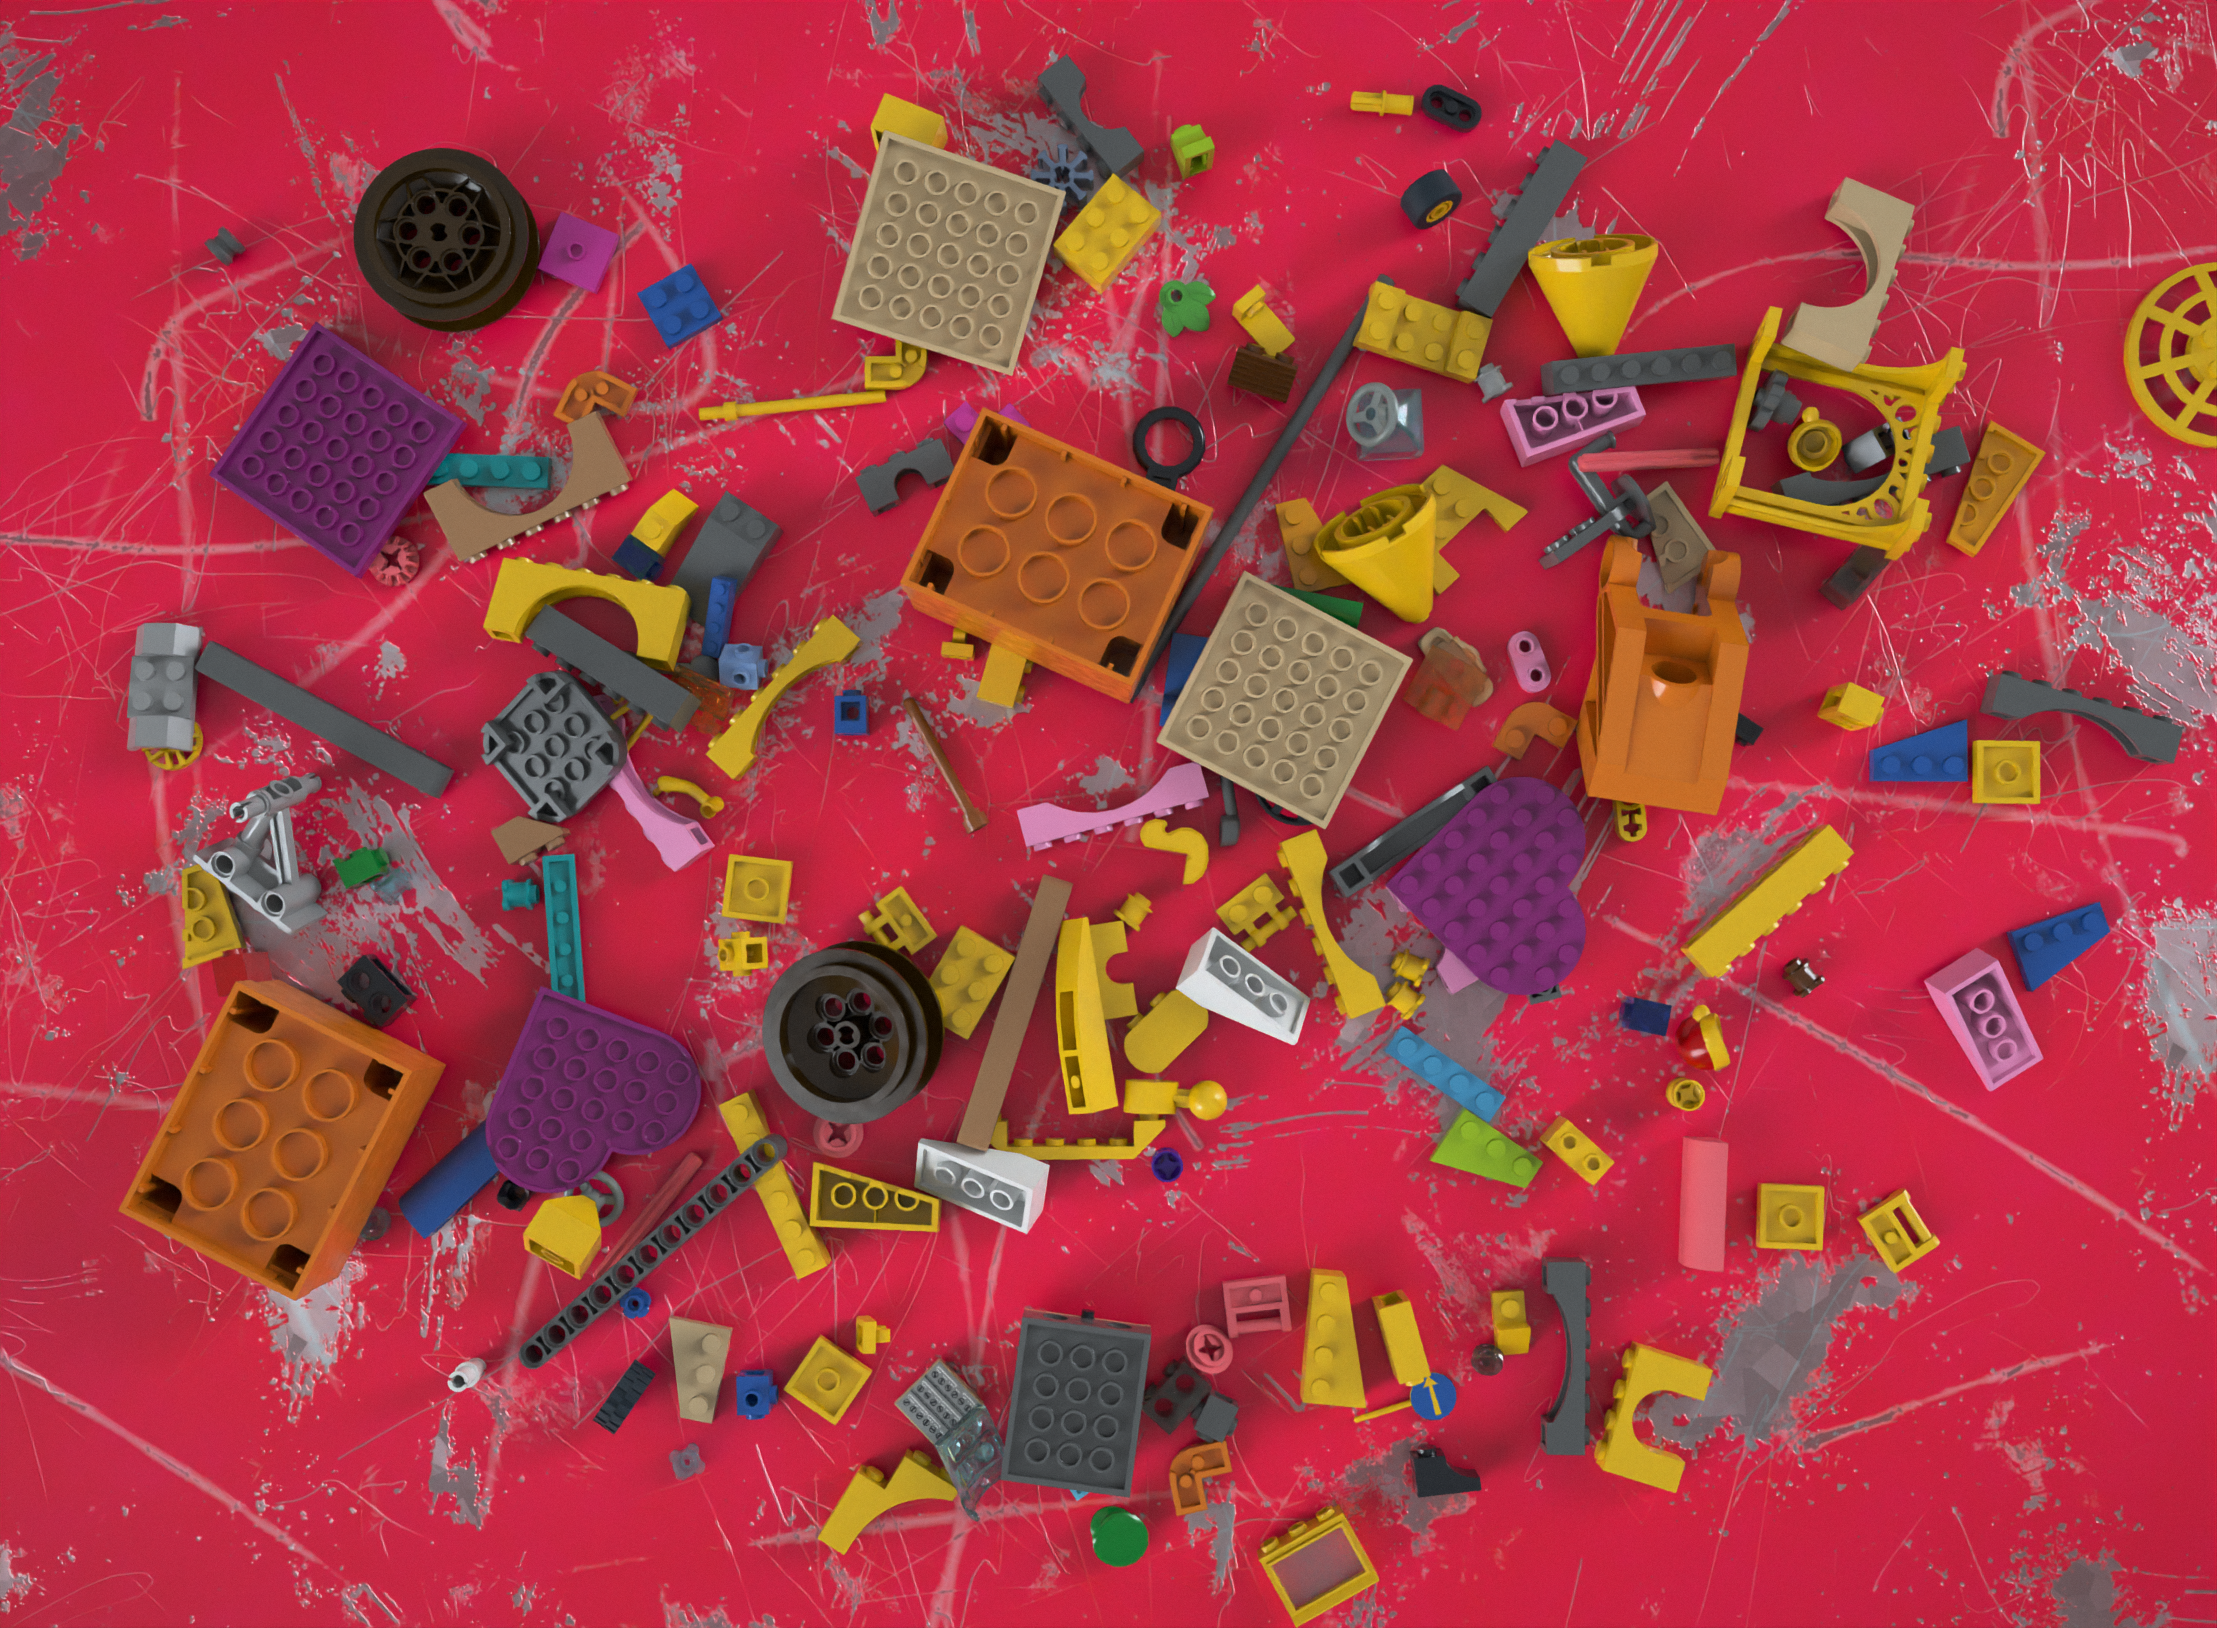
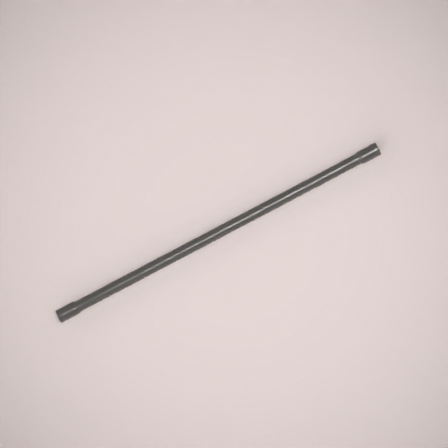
M1379 274L1376 279L1378 282L1393 287L1395 285V282L1384 274ZM1367 293L1361 308L1176 601L1130 703L1133 704L1145 685L1148 675L1172 639L1173 632L1177 631L1353 350V342L1362 325L1369 302V293Z

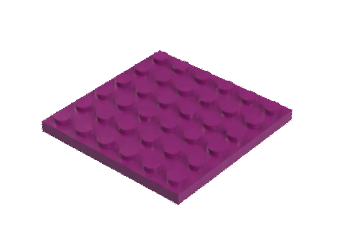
M315 322L209 476L355 577L361 579L468 424L318 322Z

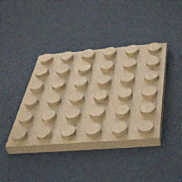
M884 130L831 319L1012 376L1066 192Z
M1243 571L1156 742L1326 829L1413 659L1260 578Z

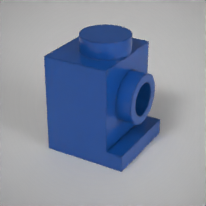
M843 690L842 696H834L835 734L838 736L870 735L869 697L861 695V690ZM851 708H857L859 711L855 719L848 717V711Z

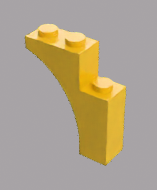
M907 1449L888 1481L884 1479V1474L873 1466L866 1468L861 1464L822 1527L817 1539L845 1555L862 1529L884 1511L898 1504L916 1499L934 1498L953 1501L959 1492L961 1481L958 1480V1475L949 1468L942 1467L940 1469L930 1463L931 1458L919 1450L913 1452Z

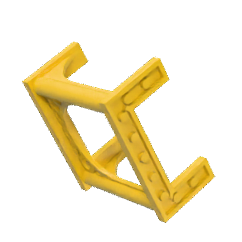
M1770 306L1750 344L1708 516L1720 519L1724 512L1883 549L1886 550L1884 558L1897 561L1904 552H1909L1913 542H1918L1922 532H1927L1931 522L1932 513L1927 512L1930 501L1918 498V494L1924 491L1928 475L1923 474L1925 464L1930 463L1935 446L1931 445L1930 442L1932 434L1936 435L1941 423V416L1937 415L1939 405L1942 406L1944 404L1947 393L1952 394L1956 382L1962 381L1966 371L1967 363L1962 362L1965 349L1951 347L1942 360L1924 366L1899 368L1859 363L1849 373L1785 345L1773 343L1783 309ZM1777 368L1788 373L1790 378L1850 391L1862 396L1875 405L1889 423L1895 443L1894 463L1883 485L1867 498L1840 506L1821 505L1739 486L1746 457L1739 455L1760 371L1771 373V371L1774 372ZM1884 397L1890 401L1894 398L1898 400L1892 406H1888L1884 402ZM1904 406H1910L1916 410V416L1907 422L1898 421L1895 416L1896 411ZM1914 427V429L1908 435V438L1911 439L1907 440L1903 438V430L1911 429ZM1904 460L1906 462V466H1900L1898 461ZM1891 486H1895L1898 488L1895 491L1896 498L1889 494V488ZM1876 500H1883L1890 505L1892 509L1891 518L1885 519L1876 513L1874 508ZM1859 509H1866V514L1870 520L1865 519L1866 515H1857V511Z

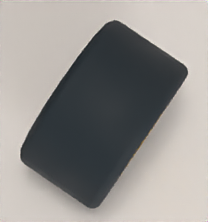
M1438 169L1428 172L1412 183L1404 192L1400 206L1416 228L1427 229L1446 219L1458 207L1462 200V192L1445 170Z

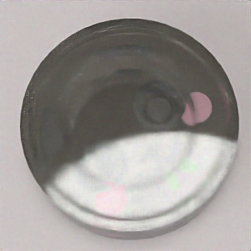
M1480 1344L1474 1348L1471 1358L1474 1370L1486 1376L1496 1375L1502 1370L1504 1354L1497 1346Z

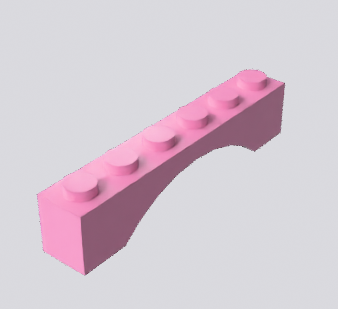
M608 695L593 696L609 717L618 710ZM621 715L613 721L626 739L625 718ZM627 753L626 763L609 783L610 787L619 793L625 802L627 811L639 821L646 838L653 842L660 851L663 862L672 868L674 872L689 867L715 847V845L698 821L681 816L668 809L650 793L636 773L629 753Z
M1191 762L1169 768L1161 780L1147 794L1115 810L1098 813L1076 812L1045 802L1016 811L1026 847L1033 846L1036 852L1053 847L1051 842L1053 840L1064 838V842L1069 843L1083 839L1082 832L1094 829L1095 835L1112 831V824L1124 821L1125 827L1144 822L1142 818L1144 815L1154 813L1155 818L1174 814L1173 807L1185 805L1186 810L1204 805L1202 799L1208 798L1209 795L1200 764Z

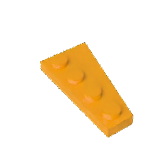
M1990 420L1946 542L1974 558L2046 452Z

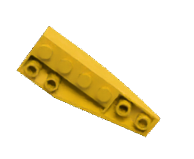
M1088 917L1061 921L1057 953L1056 1022L1069 1115L1094 1113L1118 1106Z

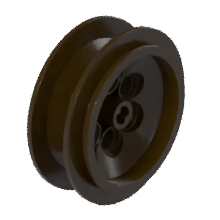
M450 148L425 149L396 160L377 175L369 185L360 201L355 216L354 248L358 264L365 279L372 289L408 320L427 329L447 333H461L481 329L497 322L509 314L521 302L531 287L537 272L540 258V238L536 220L528 203L498 168L485 159L466 151ZM435 203L434 211L425 214L426 207ZM467 206L466 213L462 216H456V212L460 207ZM417 229V235L413 239L407 240V234L411 230ZM473 235H481L480 240L476 244L469 245L470 238ZM431 257L430 264L425 268H420L421 261L424 258ZM462 259L461 267L458 270L451 271L453 262Z
M846 941L803 957L791 965L779 977L765 1005L762 1036L765 1054L772 1073L779 1085L794 1102L822 1119L842 1124H859L886 1116L899 1106L913 1099L926 1087L934 1076L942 1057L945 1028L942 1009L935 990L924 973L911 960L898 951L879 943ZM864 993L870 997L871 1005L865 1002ZM835 999L841 1002L842 1011L837 1008ZM884 1017L891 1021L892 1029L885 1025ZM828 1028L833 1031L834 1040L829 1037ZM877 1046L884 1052V1058L878 1055ZM848 1052L852 1053L855 1057V1064L850 1061Z

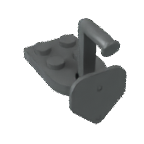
M1607 431L1605 435L1593 440L1572 455L1568 462L1569 471L1601 516L1595 520L1593 517H1590L1586 521H1582L1568 531L1571 535L1570 538L1566 534L1545 547L1543 550L1546 555L1538 560L1545 570L1561 563L1609 528L1617 535L1628 536L1638 540L1644 538L1657 528L1650 502L1631 476L1624 474L1611 482L1612 490L1617 497L1614 499L1596 472H1581L1578 469L1579 464L1577 460L1579 456L1585 453H1601L1608 448H1616V439L1612 431ZM1628 514L1640 522L1634 528L1631 527L1625 518Z

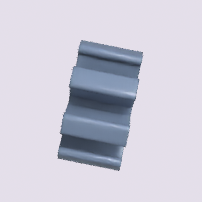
M1058 144L1059 163L1055 164L1047 156L1046 150H1043L1037 157L1039 169H1043L1045 172H1036L1032 169L1031 180L1066 192L1060 211L1061 216H1066L1068 214L1066 197L1070 196L1078 204L1080 210L1087 205V192L1082 191L1080 188H1089L1092 191L1094 189V174L1092 170L1081 172L1083 169L1087 170L1088 168L1087 155L1083 151H1079L1078 156L1068 164L1066 163V159L1069 157L1068 145ZM1062 176V179H1064V176L1068 177V182L1063 184V181H1061V184H1058L1057 178Z

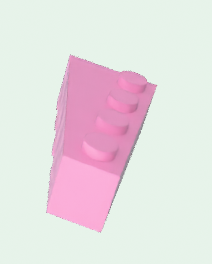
M1635 386L1593 390L1590 393L1576 394V392L1564 393L1562 396L1553 397L1536 396L1531 397V399L1517 401L1516 399L1504 400L1500 409V414L1522 468L1587 445L1598 437L1605 435L1607 431L1617 434L1637 427L1646 415Z

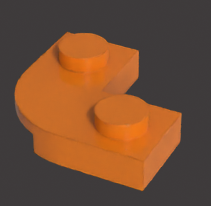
M602 371L586 372L570 381L553 416L569 424L592 413L598 403L622 417H626L639 389Z
M1529 702L1517 707L1507 716L1491 746L1517 761H1520L1534 735L1559 749H1563L1578 721L1548 704Z
M1225 1439L1223 1443L1214 1440L1213 1443L1205 1441L1189 1445L1174 1457L1170 1466L1169 1479L1177 1516L1208 1510L1202 1478L1232 1472Z

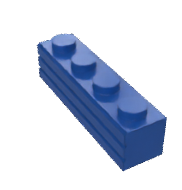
M720 575L712 578L701 651L703 655L720 658L725 643L728 644L737 579Z

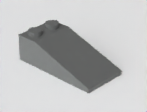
M728 491L724 493L709 515L670 584L679 586L687 592L692 601L689 618L704 628L712 578L720 575L737 579L735 605L784 532L779 525Z

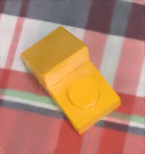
M1522 1289L1490 1291L1495 1353L1497 1349L1501 1355L1528 1353L1531 1327L1526 1323L1524 1291Z

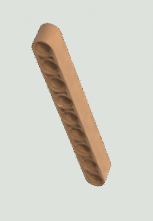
M1043 874L956 1143L987 1152L1074 883Z

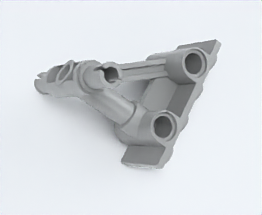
M311 772L302 777L289 776L279 781L273 780L267 786L250 792L245 800L233 803L229 809L232 819L239 817L236 820L237 823L250 819L245 829L240 831L235 839L232 837L195 852L192 856V859L201 865L204 871L215 876L226 885L227 889L238 894L254 910L265 915L275 923L278 929L289 935H293L324 919L328 914L324 908L316 903L321 893L319 880L314 875L308 873L299 876L289 807L303 802L307 794L317 792L321 788L322 782L320 777L316 776L310 779L315 776V773ZM270 831L276 866L269 861L273 852L271 843L267 840L266 837L268 836Z

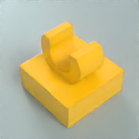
M954 628L952 642L942 641L941 655L945 658L974 661L976 648L974 645L966 644L967 632Z
M869 1315L857 1316L856 1348L863 1354H875L876 1342H890V1329H886L885 1325H876L877 1321Z

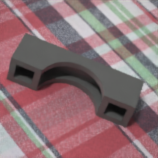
M1067 54L1037 77L1039 88L1037 93L1046 106L1051 104L1058 112L1056 117L1066 130L1072 129L1077 136L1075 140L1085 154L1089 152L1096 159L1095 166L1104 178L1111 177L1114 173L1121 179L1144 161V149L1125 126L1116 129H1104L1092 124L1085 117L1081 110L1080 102L1086 91V77Z

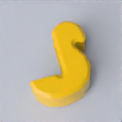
M1153 819L1145 823L1140 832V838L1145 847L1187 854L1182 885L1193 884L1202 877L1207 868L1209 856L1208 844L1201 833L1192 828L1183 827L1167 833L1165 831L1167 822L1160 819Z

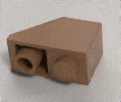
M517 816L492 830L491 834L508 864H520L521 867H524L538 859L536 854L547 848L548 851H552L565 844L564 838L571 835V832L565 827Z

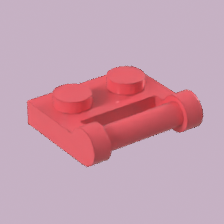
M1285 1274L1222 1281L1229 1339L1238 1338V1334L1277 1329H1282V1332L1292 1331ZM1273 1309H1279L1280 1312L1279 1317L1238 1322L1236 1320V1314Z

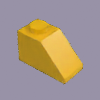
M673 488L647 510L631 535L662 557H665L695 515L699 506Z

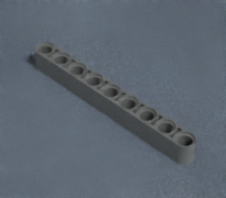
M209 640L194 667L197 671L435 798H441L455 770L214 641Z

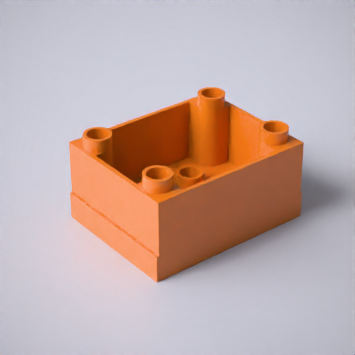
M983 407L900 584L903 591L908 594L914 609L1129 704L1204 542L1214 508Z
M253 980L236 981L118 1211L296 1301L308 1295L312 1290L339 1277L446 1064L281 980L255 982Z

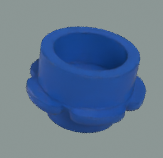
M634 1287L620 1300V1306L624 1309L623 1313L628 1318H642L650 1310L651 1297L639 1287ZM634 1300L638 1301V1306L633 1305Z

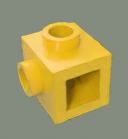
M750 931L731 932V939H718L720 971H733V977L751 976L752 969L768 968L767 937H750Z

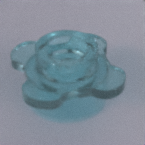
M690 1443L685 1449L680 1451L673 1450L670 1453L669 1461L672 1462L677 1479L683 1481L694 1473L701 1474L705 1470V1463L699 1457V1447L696 1444ZM685 1459L690 1460V1464H685Z

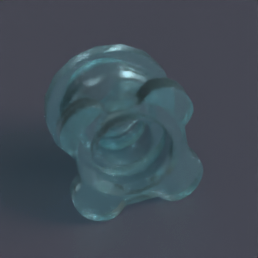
M390 866L387 868L388 873L381 880L372 881L369 886L386 904L392 906L393 904L397 905L400 903L398 897L405 890L410 891L413 888L410 882L413 878L401 866L397 868Z

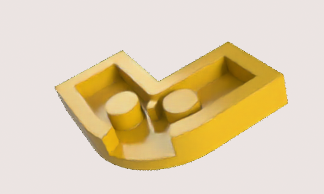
M896 340V356H865V389L901 390L913 386L922 378L926 371L928 349Z

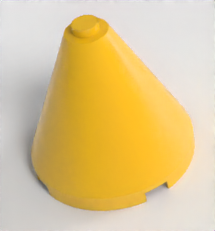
M1639 234L1594 235V239L1575 241V237L1554 240L1536 245L1528 250L1529 267L1578 358L1614 355L1658 256V241H1655L1654 237Z
M1405 484L1392 487L1360 500L1362 508L1348 517L1344 511H1341L1322 527L1314 540V546L1325 563L1402 620L1412 622L1413 624L1425 621L1433 608L1437 503L1431 489H1426V492L1422 484Z

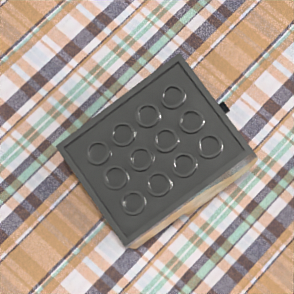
M1024 1308L1000 1480L1130 1498L1152 1335L1151 1325L1094 1318L1095 1311L1089 1309H1082L1081 1316Z

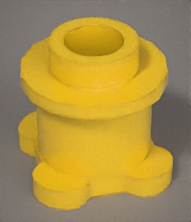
M1136 892L1134 896L1128 893V899L1119 911L1115 909L1113 913L1139 932L1141 929L1139 924L1148 913L1152 914L1153 912L1148 908L1152 902L1139 892Z
M1408 948L1403 953L1397 951L1390 968L1394 969L1393 976L1398 977L1399 975L1410 980L1411 985L1418 987L1431 959L1409 953L1410 949Z
M1407 980L1401 983L1395 981L1385 993L1388 997L1386 1004L1388 1006L1393 1005L1401 1012L1400 1017L1406 1020L1414 1014L1416 1009L1426 999V995L1423 993L1417 994L1408 986Z

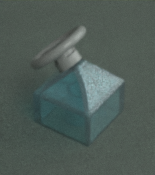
M1371 382L1361 386L1353 394L1346 411V424L1351 437L1357 444V461L1415 459L1421 457L1424 452L1421 389L1391 390L1383 383Z

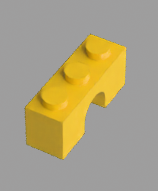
M1123 920L1089 925L1104 1020L1137 1015L1133 982H1113L1107 976L1105 970L1106 963L1111 956L1117 953L1128 952Z

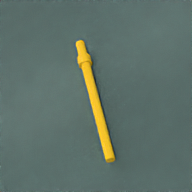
M885 390L745 404H737L736 401L723 402V406L699 408V417L701 421L725 418V421L739 420V417L883 403L887 402Z

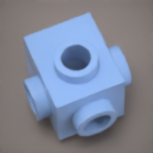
M725 643L718 660L720 687L758 690L762 678H766L768 674V660L763 659V647L752 646L747 643Z

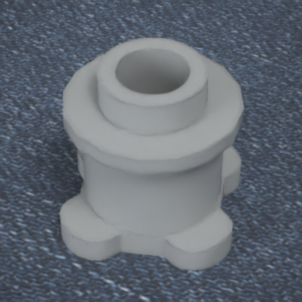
M1490 363L1480 368L1477 372L1478 377H1476L1474 383L1479 384L1484 394V398L1481 399L1483 404L1508 392L1513 387L1512 382L1506 383L1500 372L1502 369L1501 365L1494 367L1493 363Z

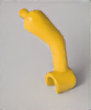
M666 775L658 778V787L652 792L654 796H659L662 791L666 793L680 792L687 794L701 804L700 812L707 819L714 817L716 812L721 811L724 807V802L720 797H710L696 784Z

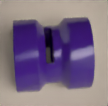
M1163 1147L1153 1154L1151 1167L1153 1174L1158 1180L1172 1182L1180 1177L1183 1171V1162L1180 1154L1175 1149Z

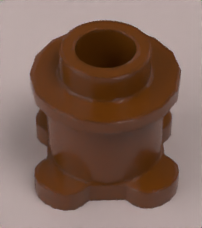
M1796 957L1783 967L1785 972L1782 978L1789 980L1794 986L1793 994L1795 996L1803 998L1817 986L1821 985L1826 978L1823 975L1815 974L1809 966L1810 961L1808 958L1800 960L1799 957Z

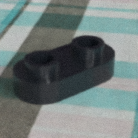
M1443 85L1429 87L1421 100L1422 111L1427 117L1461 133L1474 130L1482 116L1481 107L1475 100ZM1434 100L1439 101L1442 107L1434 108L1431 102ZM1459 115H1468L1469 121H1462Z

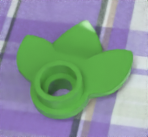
M1177 280L1165 283L1159 292V301L1164 308L1161 317L1164 329L1172 337L1178 336L1184 326L1193 331H1207L1209 329L1210 317L1205 305L1216 298L1214 291L1209 286L1198 281L1186 285ZM1173 290L1177 291L1180 295L1178 302L1171 299V292Z

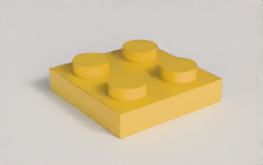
M1972 741V803L2040 804V741Z
M729 854L721 917L786 924L793 862Z
M1758 1183L1756 1246L1759 1248L1823 1250L1825 1187L1821 1185Z
M820 1335L783 1390L836 1426L873 1370Z

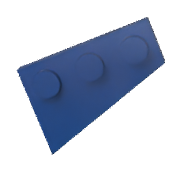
M1967 719L1869 750V781L1968 782Z
M2093 902L2006 933L2026 990L2033 992L2107 935L2110 929L2100 902Z

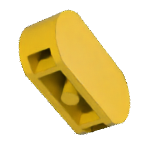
M1172 989L1167 994L1163 991L1159 992L1149 1002L1152 1008L1144 1016L1139 1012L1126 1025L1130 1030L1125 1034L1124 1038L1125 1053L1130 1063L1140 1071L1146 1073L1162 1072L1207 1028V1009L1198 1005L1178 989Z

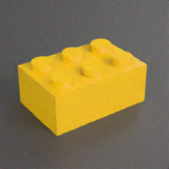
M1113 173L1053 244L1054 256L1097 292L1102 294L1161 225V212Z
M964 925L960 926L929 982L939 999L944 1018V1027L968 1040L1009 972L1016 956Z

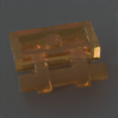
M679 664L673 672L671 681L692 693L702 702L698 710L702 711L703 715L694 713L688 723L697 727L696 731L704 735L709 733L716 736L718 733H722L723 726L713 721L714 718L721 721L727 718L736 691Z

